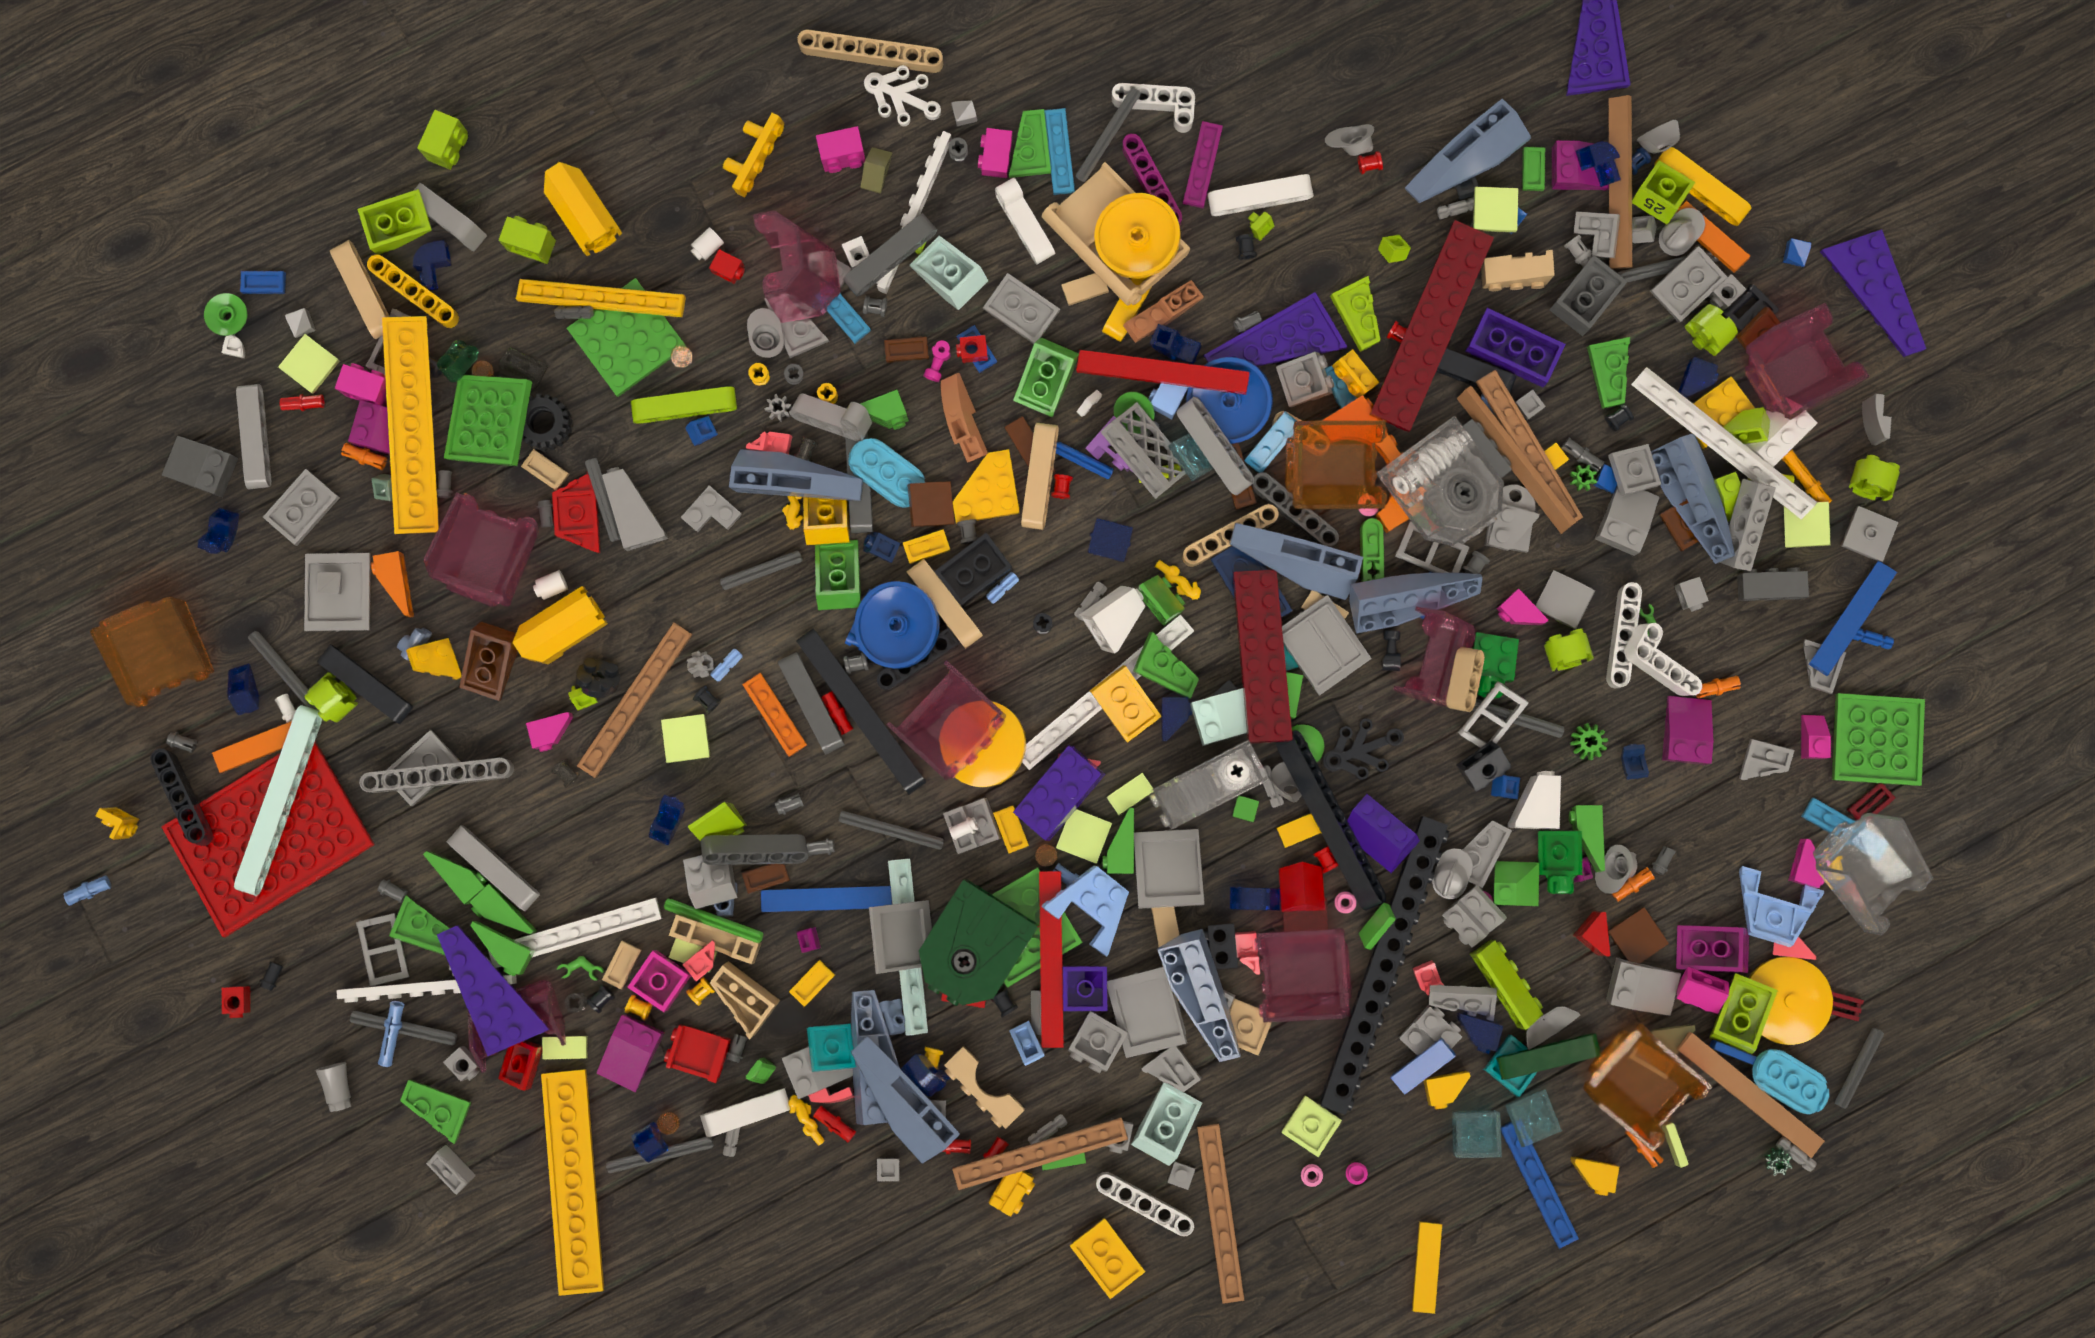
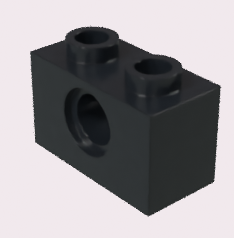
M1492 740L1456 764L1467 784L1475 791L1485 788L1489 782L1503 776L1512 767L1501 747Z

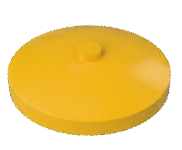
M1146 193L1127 194L1111 202L1100 214L1094 233L1095 246L1103 263L1114 273L1133 279L1150 277L1165 269L1174 259L1181 239L1179 222L1172 208L1162 199Z
M973 701L959 707L949 716L940 735V753L948 771L959 781L975 787H992L1008 780L1020 767L1026 751L1025 732L1017 716L1007 707L992 701Z
M1777 957L1759 965L1749 976V979L1778 990L1761 1035L1764 1038L1779 1044H1800L1817 1036L1827 1025L1833 1007L1832 991L1823 973L1813 964L1795 957Z

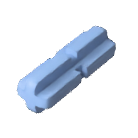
M1010 572L1000 581V585L997 584L987 593V599L994 604L1005 594L1006 590H1010L1019 581V578L1013 572Z
M733 649L723 659L724 662L720 663L710 675L716 681H721L730 671L729 668H733L742 658V654L737 649Z

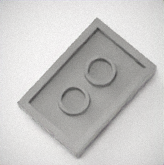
M1697 246L1650 292L1678 322H1681L1728 277Z
M1008 273L983 307L989 314L1033 344L1043 336L1060 312L1058 307Z
M305 469L263 518L289 541L298 546L340 497L309 470Z
M430 730L387 770L458 763L461 761ZM436 770L433 773V779L439 781L442 774L440 770ZM418 772L413 773L411 776V781L413 784H416L420 780ZM396 775L390 777L389 782L392 786H395L398 782ZM433 787L398 790L397 792L410 806H414Z

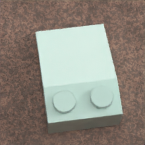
M938 236L910 264L916 273L957 310L988 282L987 277L978 264L941 236Z
M1243 688L1190 704L1203 746L1247 733Z
M1163 1082L1141 1122L1131 1145L1170 1166L1178 1158L1202 1102Z

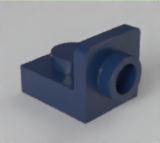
M871 532L864 540L863 545L865 547L863 551L892 563L900 543L881 533Z

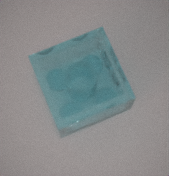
M1496 1110L1452 1111L1453 1155L1455 1157H1502L1500 1112Z

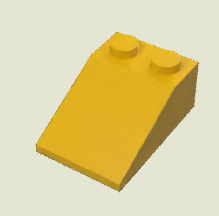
M803 497L806 545L849 542L848 500Z

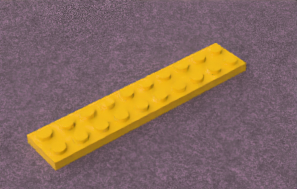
M426 316L382 317L394 533L439 532Z
M587 1070L543 1073L541 1078L559 1296L604 1291Z

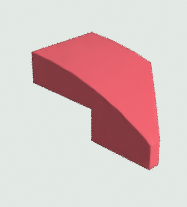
M764 431L758 439L748 443L746 448L757 451L782 452L789 455L792 436L790 434L766 433Z
M1256 931L1235 933L1239 961L1259 975L1260 967Z
M1799 936L1791 947L1774 943L1773 955L1816 960V955Z
M715 941L709 942L682 964L695 981H698L714 967Z
M1432 960L1412 968L1420 989L1427 995H1429L1430 985H1444Z
M848 1087L830 1095L829 1090L824 1088L808 1096L811 1102L836 1103L853 1098L854 1092L852 1088Z

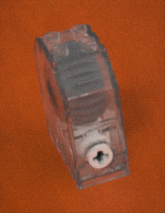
M1455 416L1376 473L1425 540L1451 546L1459 541L1461 544H1464L1482 532L1486 526L1497 520L1495 515L1502 511L1504 487L1501 477L1469 434L1464 431L1465 429Z
M1248 740L1152 789V795L1149 797L1154 807L1160 808L1162 815L1159 817L1164 827L1169 826L1170 830L1269 779ZM1236 770L1237 774L1232 776L1231 771Z

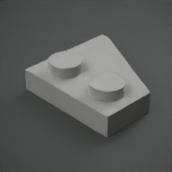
M1499 503L1487 545L1506 551L1510 550L1539 518L1540 514Z
M1805 639L1803 647L1809 685L1811 688L1832 694L1846 652L1842 654L1832 671L1826 676L1808 665L1822 644Z
M1750 738L1739 779L1747 780L1748 778L1789 771L1794 750Z
M1178 1046L1166 1049L1141 1068L1143 1072L1159 1078L1160 1081L1166 1084L1173 1085L1174 1088L1185 1092L1201 1080L1200 1075Z

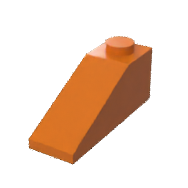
M397 551L373 556L374 562H371L373 574L376 575L402 613L407 617H414L404 554Z

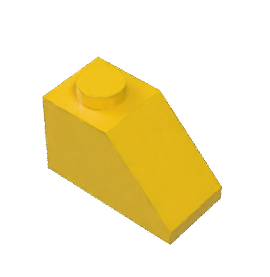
M1462 1071L1426 1078L1424 1085L1428 1105L1434 1106L1435 1109L1447 1108V1104L1454 1102L1470 1078V1072Z
M1571 1157L1572 1164L1588 1187L1595 1190V1194L1608 1196V1192L1615 1193L1619 1172L1618 1166Z

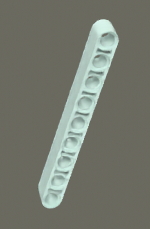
M300 705L294 714L235 879L234 888L236 890L258 896L263 888L322 723V718L318 715L319 710Z

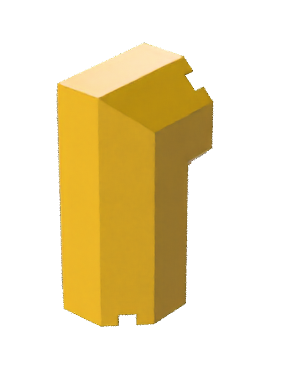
M561 162L545 171L544 193L585 255H591L589 253L591 250L594 253L601 252L617 240L615 238L616 233L620 236L622 232L582 171Z
M581 586L519 625L513 644L521 657L534 662L550 664L563 656V652L608 624L604 620L605 617L592 596H587L586 593L588 591L585 587Z

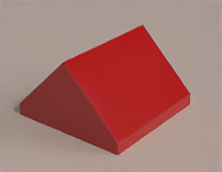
M1299 862L1279 868L1281 912L1325 910L1322 867Z
M1592 912L1573 936L1596 955L1610 956L1606 912Z
M524 1040L508 1047L498 1079L523 1091L531 1089L541 1058L542 1045Z

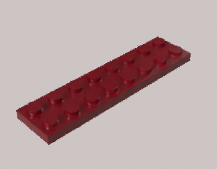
M1277 571L1233 572L1248 743L1292 741Z

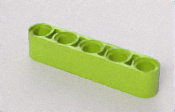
M734 387L705 389L640 398L631 401L633 423L636 424L729 412L737 409Z

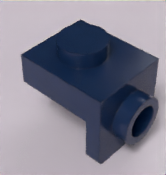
M1630 744L1623 747L1621 761L1626 780L1648 777L1649 771L1644 756L1646 749L1644 744Z

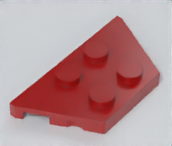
M587 472L586 475L571 481L564 488H560L552 493L554 530L556 537L600 553L598 505Z

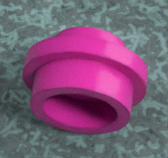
M1354 1162L1348 1165L1345 1175L1350 1183L1359 1185L1365 1182L1368 1172L1363 1164Z

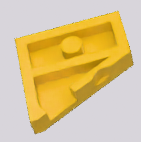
M449 638L411 647L406 650L413 671L429 672L431 675L449 676L455 680L460 679L462 676Z

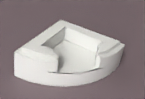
M235 335L225 336L222 353L245 358V348L241 340Z
M1098 390L1093 392L1085 399L1077 413L1081 417L1085 416L1092 405L1101 399L1102 394Z

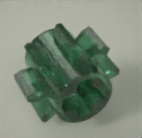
M1783 1147L1780 1150L1771 1148L1772 1152L1770 1155L1765 1154V1159L1769 1161L1765 1164L1766 1169L1772 1168L1774 1176L1777 1173L1786 1175L1785 1171L1788 1168H1793L1792 1164L1788 1162L1792 1159L1791 1154L1785 1155Z

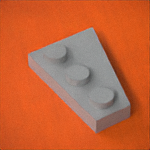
M784 290L764 298L768 309L775 312L780 319L784 346L790 358L829 342L827 337Z

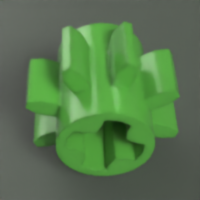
M1578 465L1576 467L1577 473L1571 472L1569 474L1573 477L1570 485L1575 484L1577 491L1583 487L1586 491H1589V483H1597L1593 479L1597 472L1589 470L1590 465H1587L1584 469ZM1582 474L1585 475V482H1582V478L1580 477Z

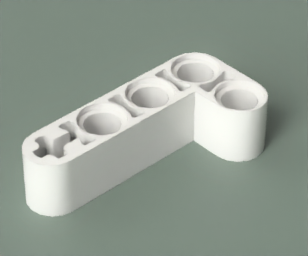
M1119 83L1114 86L1112 90V103L1116 107H1120L1130 89L1134 87L1141 94H1146L1148 98L1143 101L1138 99L1132 109L1173 111L1174 127L1178 132L1185 133L1192 128L1195 94L1192 89L1187 87ZM1119 93H1124L1122 99L1119 98ZM1160 95H1166L1168 96L1169 100L1166 102H1162L1158 99V97ZM1186 96L1190 99V102L1182 103L1179 98ZM1180 117H1186L1189 120V122L1187 124H1181L1178 121V119Z
M1013 177L996 187L995 195L1036 265L1055 255L1051 243L1023 198V192L1016 179Z
M1656 623L1638 625L1625 647V657L1677 695L1699 694L1702 689L1701 680L1657 649L1663 635L1661 626Z
M785 1088L700 1115L706 1137H712L789 1111V1100Z

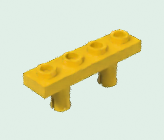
M771 113L764 127L749 120L745 123L743 132L757 138L745 163H739L728 157L723 164L724 170L737 175L732 188L738 195L745 197L747 192L752 190L754 179L762 171L767 155H770L773 151L775 140L783 132L784 122L774 113Z

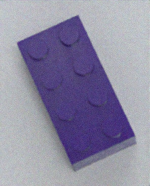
M1487 308L1482 314L1465 352L1540 387H1544L1548 383L1566 344Z
M1068 746L1013 813L1045 841H1050L1106 774L1075 747Z

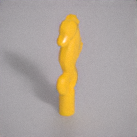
M787 496L790 505L787 504L782 511L787 519L786 525L790 530H794L801 525V520L804 518L801 515L797 517L800 511L798 499L802 497Z
M1161 560L1157 562L1155 567L1165 574L1167 581L1178 584L1176 587L1178 595H1186L1192 598V600L1200 598L1201 589L1197 586V582H1193L1192 588L1185 577L1179 576L1180 570L1177 566L1172 565L1169 567Z
M792 1095L788 1102L790 1113H795L796 1110L798 1120L805 1124L803 1127L804 1134L811 1136L818 1146L821 1145L825 1140L817 1130V1123L809 1118L811 1106L798 1099L797 1096Z

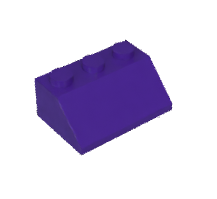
M1368 794L1357 804L1348 818V823L1362 850L1390 873L1397 868L1420 841L1416 833Z

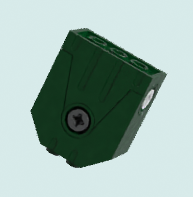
M963 879L918 951L924 979L929 984L928 988L937 994L944 993L948 996L946 1000L955 1006L993 999L1040 925L970 880ZM965 956H968V957H969L968 962H970V963H967L966 965H963V964H962V962H963V959H962V958L965 957Z

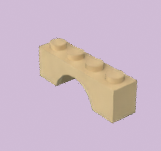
M679 914L675 916L669 936L700 946H705L714 940L715 951L749 964L755 963L761 946V942L755 943Z
M963 1046L944 1065L947 1068L945 1072L952 1080L957 1078L962 1083L960 1088L968 1096L972 1094L977 1099L975 1103L983 1112L988 1110L993 1115L991 1120L999 1128L1003 1126L1006 1129L1025 1108L1010 1093L994 1096L983 1091L976 1080V1068L979 1061Z

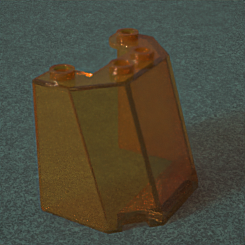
M1295 421L1293 425L1294 434L1292 438H1288L1286 441L1285 487L1288 492L1293 494L1294 508H1385L1387 494L1382 487L1375 486L1377 478L1375 470L1377 450L1375 443H1381L1386 438V421Z
M166 597L152 604L150 601L144 602L99 622V627L90 630L127 705L136 706V708L142 707L149 703L148 700L151 697L159 695L164 688L178 687L181 685V681L185 679H195L196 682L207 679L209 677L208 674L214 672L188 606L183 600Z
M1640 1024L1632 1032L1628 1033L1626 1030L1620 1032L1601 1052V1056H1598L1591 1063L1589 1071L1592 1074L1590 1079L1584 1083L1583 1089L1603 1111L1653 1152L1665 1140V1132L1660 1128L1663 1123L1667 1122L1674 1111L1686 1102L1689 1095L1695 1100L1703 1099L1708 1095L1709 1090L1713 1086L1647 1027Z

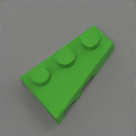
M1044 109L1023 111L1009 178L1050 174L1051 166Z
M1630 337L1593 344L1587 347L1602 409L1625 403L1626 368L1629 358L1627 355Z
M1149 632L1133 672L1187 699H1191L1199 678L1182 661H1179L1153 632Z
M405 896L389 936L445 955L437 934L450 928L417 905L408 896Z
M408 1080L401 1098L403 1104L418 1116L424 1118L434 1129L445 1135L450 1142L456 1144L471 1105L470 1101L413 1080Z

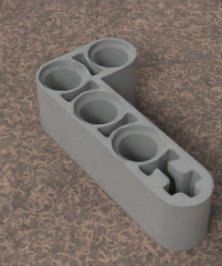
M419 183L414 190H420L428 217L454 235L471 251L475 252L487 235L469 218L426 186Z
M803 393L799 394L789 411V414L800 422L857 442L863 441L872 424L867 409L859 403L851 402L846 409Z

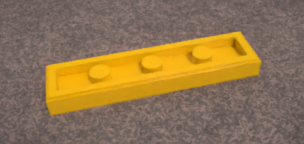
M1419 1221L1412 1302L1413 1312L1435 1314L1442 1224Z

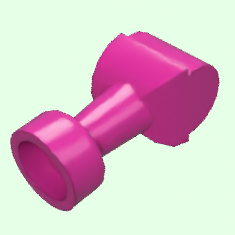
M943 340L938 341L935 347L932 348L933 362L931 368H927L923 375L934 382L940 381L941 373L939 370L943 362L951 357L950 346Z

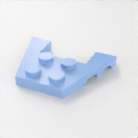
M1093 866L1074 880L1073 884L1065 890L1058 892L1053 899L1046 901L1041 907L1059 919L1071 902L1077 905L1102 925L1089 945L1107 957L1129 891L1099 867Z
M1742 866L1739 869L1748 935L1787 947L1793 946L1809 916L1816 908L1819 899L1822 898L1824 891L1805 885L1802 887L1799 905L1758 893L1761 871Z

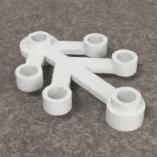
M904 65L899 66L895 72L883 76L879 73H870L866 76L864 80L865 89L875 95L879 106L878 112L881 117L886 118L891 114V107L885 102L883 96L884 92L891 96L898 114L897 120L901 126H907L910 123V116L905 112L902 101L923 110L925 117L929 120L939 118L941 108L937 102L929 101L927 103L907 93L918 88H926L929 83L926 75L920 74L916 77V80L896 87H892L888 83L898 79L906 80L909 77V69ZM901 70H905L907 73L906 75L901 76L899 72ZM920 79L926 80L923 85L919 84L918 81ZM873 80L879 82L876 86L871 85ZM930 106H934L936 110L934 112L928 111V108ZM886 107L889 110L887 113H882L881 109ZM902 116H906L908 120L906 122H901L900 118Z

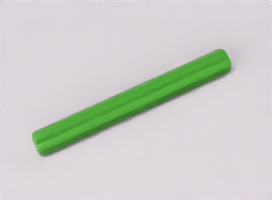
M667 899L665 902V910L755 943L762 941L763 932L709 912L695 909L673 899Z

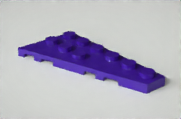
M1582 0L1566 96L1628 88L1630 86L1617 0Z
M1882 230L1820 251L1822 256L1826 257L1833 265L1834 271L1838 272L1844 279L1846 286L1865 310L1868 309L1877 325H1880L1887 333L1889 340L1903 357L1926 349Z
M1314 292L1206 353L1204 358L1209 363L1219 358L1237 357L1245 359L1256 366L1297 359L1313 352L1322 354L1347 349V345Z
M459 925L437 934L487 1056L550 1030L546 1023L539 1018L537 1013L523 1000L515 988L491 964V961L484 956Z

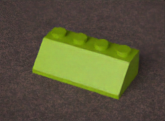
M1490 940L1471 952L1470 955L1491 988H1497V997L1517 1028L1526 1030L1543 1015L1540 1010L1543 1007L1536 997L1532 998L1528 992L1531 988L1524 978L1520 979L1516 972L1519 970L1512 960L1508 961L1504 955L1506 950L1501 942L1496 943L1495 940Z

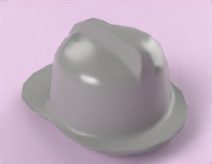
M1366 124L1339 128L1326 136L1325 143L1330 147H1342L1351 156L1367 153L1373 150L1371 136L1374 132V127Z
M1685 208L1678 211L1659 234L1661 249L1671 256H1679L1687 252L1705 229L1704 216L1694 208Z
M765 308L752 312L747 320L748 337L752 350L757 355L765 358L778 355L784 346L779 317L775 312Z
M1623 845L1612 846L1604 857L1605 871L1595 873L1596 884L1604 893L1613 894L1618 892L1627 879L1636 873V854L1630 852Z
M1454 848L1447 850L1441 855L1432 880L1434 890L1441 897L1455 899L1466 890L1473 868L1472 860L1468 853Z

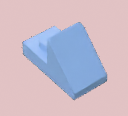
M1029 1021L1009 1030L1025 1066L1045 1056L1044 1050Z

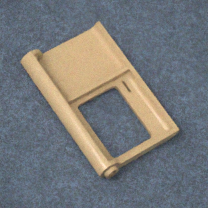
M1104 162L1097 173L1060 205L1057 202L1049 205L1043 212L1042 218L1126 305H1135L1141 300L1142 295L1187 256L1190 247L1180 239L1178 251L1171 263L1159 273L1148 277L1140 285H1135L1129 278L1111 271L1103 263L1097 252L1094 240L1095 226L1100 214L1111 202L1121 196L1135 192Z

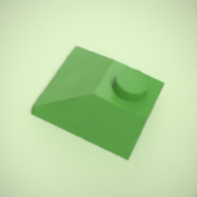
M1496 861L1494 904L1538 906L1539 863Z

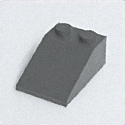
M1593 255L1549 310L1583 337L1625 286L1627 281Z
M177 436L162 476L223 498L238 458L213 447Z

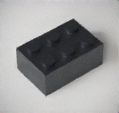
M985 533L934 572L963 608L1011 572L1013 568L989 535Z

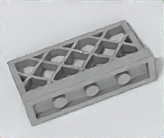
M1135 403L1101 431L1102 435L1155 499L1192 469L1138 403ZM1133 411L1140 417V421L1133 420ZM1120 422L1127 424L1128 431L1123 427V425ZM1133 425L1140 427L1141 435L1133 433ZM1146 429L1151 430L1154 438L1146 436ZM1134 439L1141 440V447ZM1147 442L1154 444V451L1147 450ZM1160 446L1165 447L1167 455L1160 453ZM1148 456L1155 457V464ZM1161 459L1168 461V468L1161 466ZM1173 462L1178 463L1183 471L1174 470ZM1161 472L1169 474V481Z

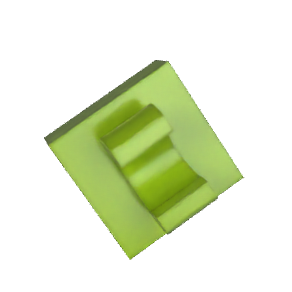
M1253 212L1248 217L1251 221L1252 233L1259 241L1274 227L1271 216L1266 212L1261 216Z
M572 686L569 697L577 710L598 703L597 698L584 694L581 691L582 688L576 689L575 686Z

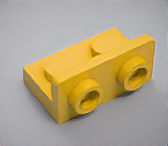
M1353 349L1332 365L1336 376L1345 382L1349 392L1357 398L1365 395L1379 383Z
M117 807L99 808L96 817L102 819L101 823L113 828L109 837L113 840L128 839L137 831L138 825L136 824L139 819Z

